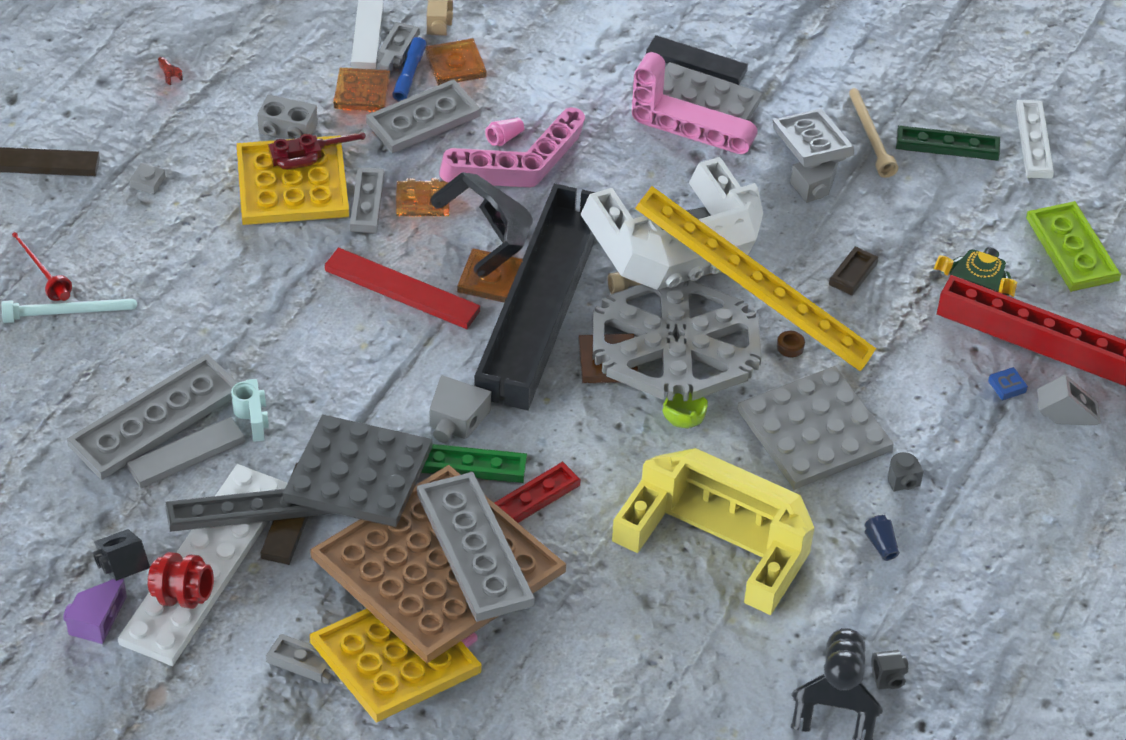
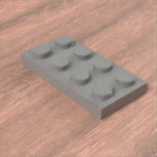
M669 62L665 68L663 94L749 121L762 98L761 92Z
M453 79L366 115V123L393 154L481 117V109Z
M822 109L773 119L774 130L804 167H817L824 162H839L845 160L846 157L854 156V146Z

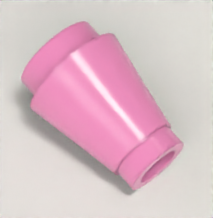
M518 117L491 122L485 130L486 138L493 146H503L524 131V123Z

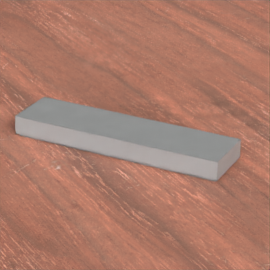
M229 417L127 462L128 470L139 487L143 488L245 442V437L232 417Z

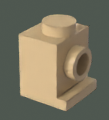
M428 0L427 35H447V25H452L453 0Z

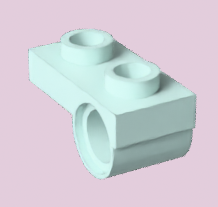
M257 379L239 382L231 390L233 412L240 419H250L253 442L264 441V429L269 428L267 411L261 412V407H266L265 392L258 389Z

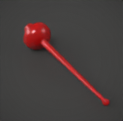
M13 232L12 236L18 240L48 279L45 286V293L52 301L68 300L72 290V282L63 275L52 276L18 237V233Z

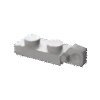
M395 22L378 51L379 76L389 78L393 73L394 67L399 68L403 64L412 39L420 35V27Z
M280 634L266 654V663L325 684L331 682L334 685L347 688L317 650L309 643Z

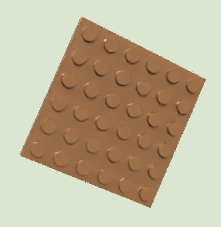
M450 465L415 485L397 527L359 519L310 549L311 558L426 663L432 661L498 617L475 621L417 495V486L460 475ZM486 497L532 594L566 572L565 562Z

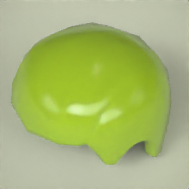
M675 393L673 400H669L666 397L662 411L664 417L673 426L689 429L703 422L708 408V400L705 397H701L692 401V394L689 393V399L684 401L682 394Z

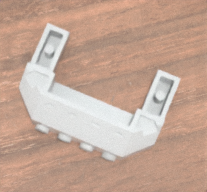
M720 157L700 162L689 184L711 216L698 220L748 255L757 240L763 217L757 185L754 183L741 187ZM613 188L589 195L581 216L622 277L659 290L666 287L673 288L688 280L695 281L710 273L717 274L721 272L671 234L662 230L646 216L633 219Z

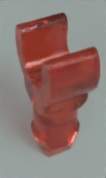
M164 57L158 58L159 66L164 71L165 81L168 85H172L171 77L173 76L178 77L181 81L183 80L182 70L179 67L171 65Z

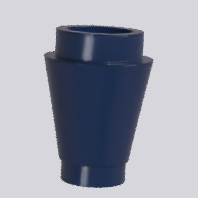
M877 515L865 522L866 530L864 533L883 560L888 561L896 558L900 552L892 521L887 519L885 515Z

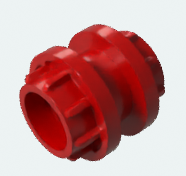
M167 552L163 557H158L151 564L147 579L150 595L156 597L161 605L174 606L178 602L181 607L193 609L198 604H203L208 600L214 583L213 570L209 564H205L201 556L189 554L183 559L179 553Z

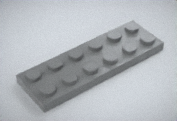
M206 354L68 437V446L103 480L126 466L127 462L139 458L231 401L232 387L238 382L213 358Z
M470 472L417 486V495L475 621L478 622L533 607L535 598L474 473Z

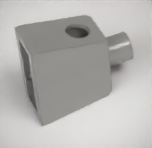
M441 375L429 411L430 426L435 429L433 432L434 438L442 443L448 442L452 435L463 439L468 438L491 411V391Z

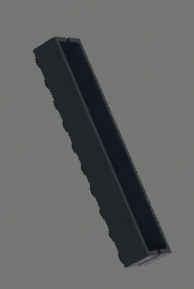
M553 184L474 375V386L491 391V402L499 404L500 400H504V405L529 411L596 239L581 216L589 195L595 192L582 189L579 212L576 211L577 188Z

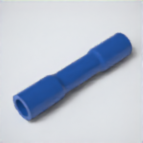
M414 37L410 44L406 62L392 93L393 98L397 101H402L408 97L413 83L412 79L427 44L421 37Z

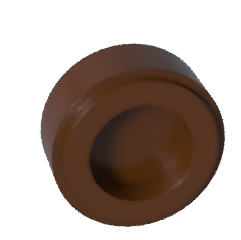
M789 330L782 332L778 336L777 350L781 355L793 358L800 356L804 351L805 339L800 333Z

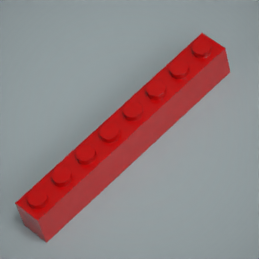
M950 275L941 291L936 315L1126 386V340Z

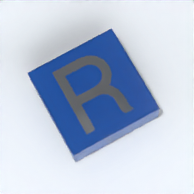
M1014 367L989 375L988 382L1002 401L1027 392L1028 386Z

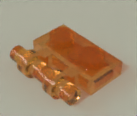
M407 178V181H397L396 216H449V204L443 208L435 209L430 203L431 197L448 182L439 181V178H431V181H415V178Z

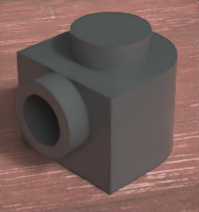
M906 452L895 454L891 458L888 471V481L893 492L904 489L911 490L921 486L924 471L914 455Z
M899 650L875 652L872 654V673L878 690L887 688L898 689L906 683L904 675L908 673V661L905 655H901Z

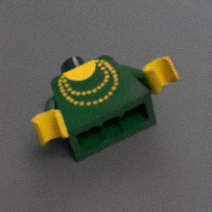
M987 247L984 252L971 249L965 256H959L953 260L943 255L938 256L933 268L934 270H940L947 276L953 275L1007 296H1015L1017 281L1013 280L1010 273L1005 270L1006 262L998 258L999 252L995 248Z

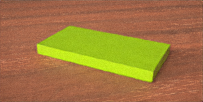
M1076 201L1027 211L1026 219L1070 292L1120 281L1121 273Z

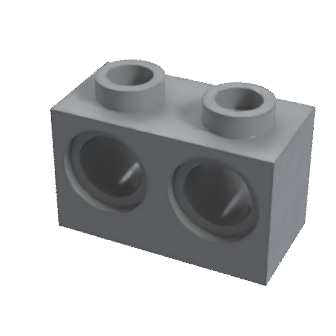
M268 94L257 114L259 134L282 139H296L303 134L312 135L318 124L317 105Z

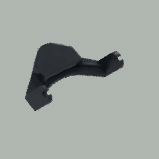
M462 172L431 197L430 203L435 209L443 208L469 187L484 198L479 208L502 241L500 246L474 266L473 271L479 277H485L522 249L533 223V218L523 205L479 175Z

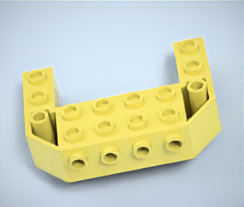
M697 448L658 455L646 460L643 464L642 480L613 520L612 542L636 553H639L658 523L667 513L762 557L747 581L744 603L769 615L773 613L809 556L814 534V525L801 495Z

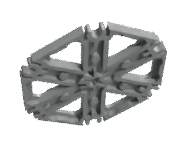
M691 280L687 281V286H684L685 282H682L673 288L666 287L659 290L641 284L608 295L606 299L602 300V308L599 306L595 307V311H593V360L595 359L596 365L602 363L603 374L607 373L606 376L663 400L665 392H668L667 398L669 400H673V394L680 393L683 395L684 401L689 399V393H691L693 401L748 381V378H752L753 369H759L762 356L758 316L756 317L755 311L748 313V304L744 303L743 300ZM648 293H656L661 298V317L629 305L627 301L642 297ZM693 294H699L708 300L723 304L724 307L690 318L689 297ZM604 325L634 334L636 337L617 344H609L604 340ZM740 330H747L749 346L737 348L731 344L719 341L717 338ZM675 332H677L678 342H675L674 339ZM659 358L663 359V376L660 378H652L630 369ZM692 359L724 371V373L703 380L696 379L692 375Z

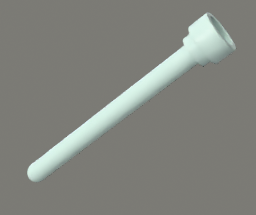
M134 299L21 306L19 303H14L13 300L2 301L3 323H15V320H19L23 316L133 310L137 307V301Z

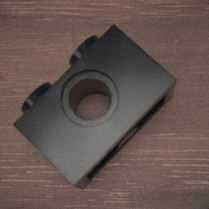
M129 529L94 541L97 550L93 552L97 567L99 569L102 568L104 574H109L115 581L150 568L142 540Z

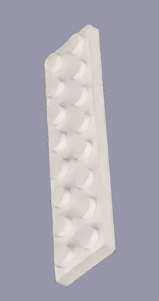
M237 464L215 496L285 489L288 483ZM269 521L192 529L176 553H179L183 559L189 554L199 555L203 558L205 564L211 566L214 583L210 597L203 604H198L195 608L189 609L181 607L178 602L174 606H163L156 597L148 593L119 635V645L173 666Z

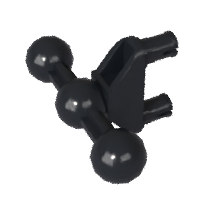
M841 628L829 636L825 654L824 674L803 684L792 692L793 700L796 701L793 720L790 726L792 729L799 730L800 720L804 718L802 731H811L810 726L814 705L822 704L856 711L858 715L852 739L861 740L863 730H866L864 740H873L876 717L883 713V709L861 683L865 674V642L857 631L850 628Z

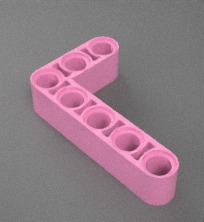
M653 52L647 53L643 57L634 73L632 116L637 122L733 153L745 154L748 152L758 133L757 127L752 122L664 95V59L659 54Z

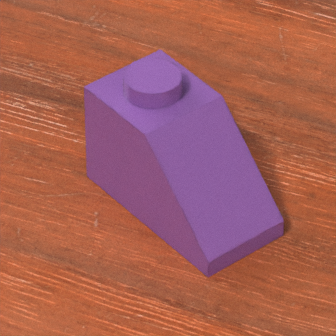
M112 579L77 593L73 603L68 604L64 611L63 619L67 625L68 635L103 644L127 597L124 579L118 581Z

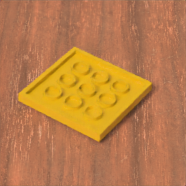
M341 136L317 137V139L323 138V140ZM275 140L236 143L242 225L349 217L342 143L324 146V149H321L322 157L318 158L315 164L292 170L273 166L268 144L274 143Z
M367 608L310 634L312 646L376 723L480 674L482 670V664L462 641L426 663Z

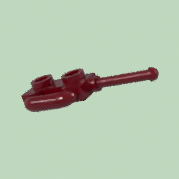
M360 132L323 140V138L317 139L316 135L303 134L299 138L292 140L277 139L274 143L268 144V150L273 166L292 170L315 164L318 158L322 157L321 149H324V146L364 140L366 134Z

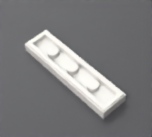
M358 0L351 57V68L353 69L377 68L384 0Z
M1017 100L1016 112L1026 178L1052 179L1054 170L1043 102Z

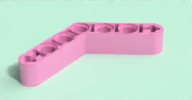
M574 107L565 109L527 152L448 149L443 154L439 175L442 180L448 183L460 173L465 172L477 174L493 186L535 187L578 140L585 121V115L580 109Z

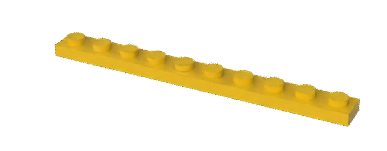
M653 186L650 187L635 209L858 371L865 367L876 350L874 346Z

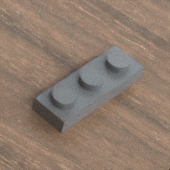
M358 168L350 232L377 233L384 183V169Z

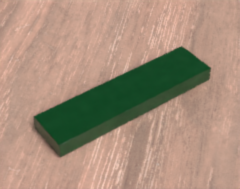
M898 125L896 149L998 161L1000 156V137Z

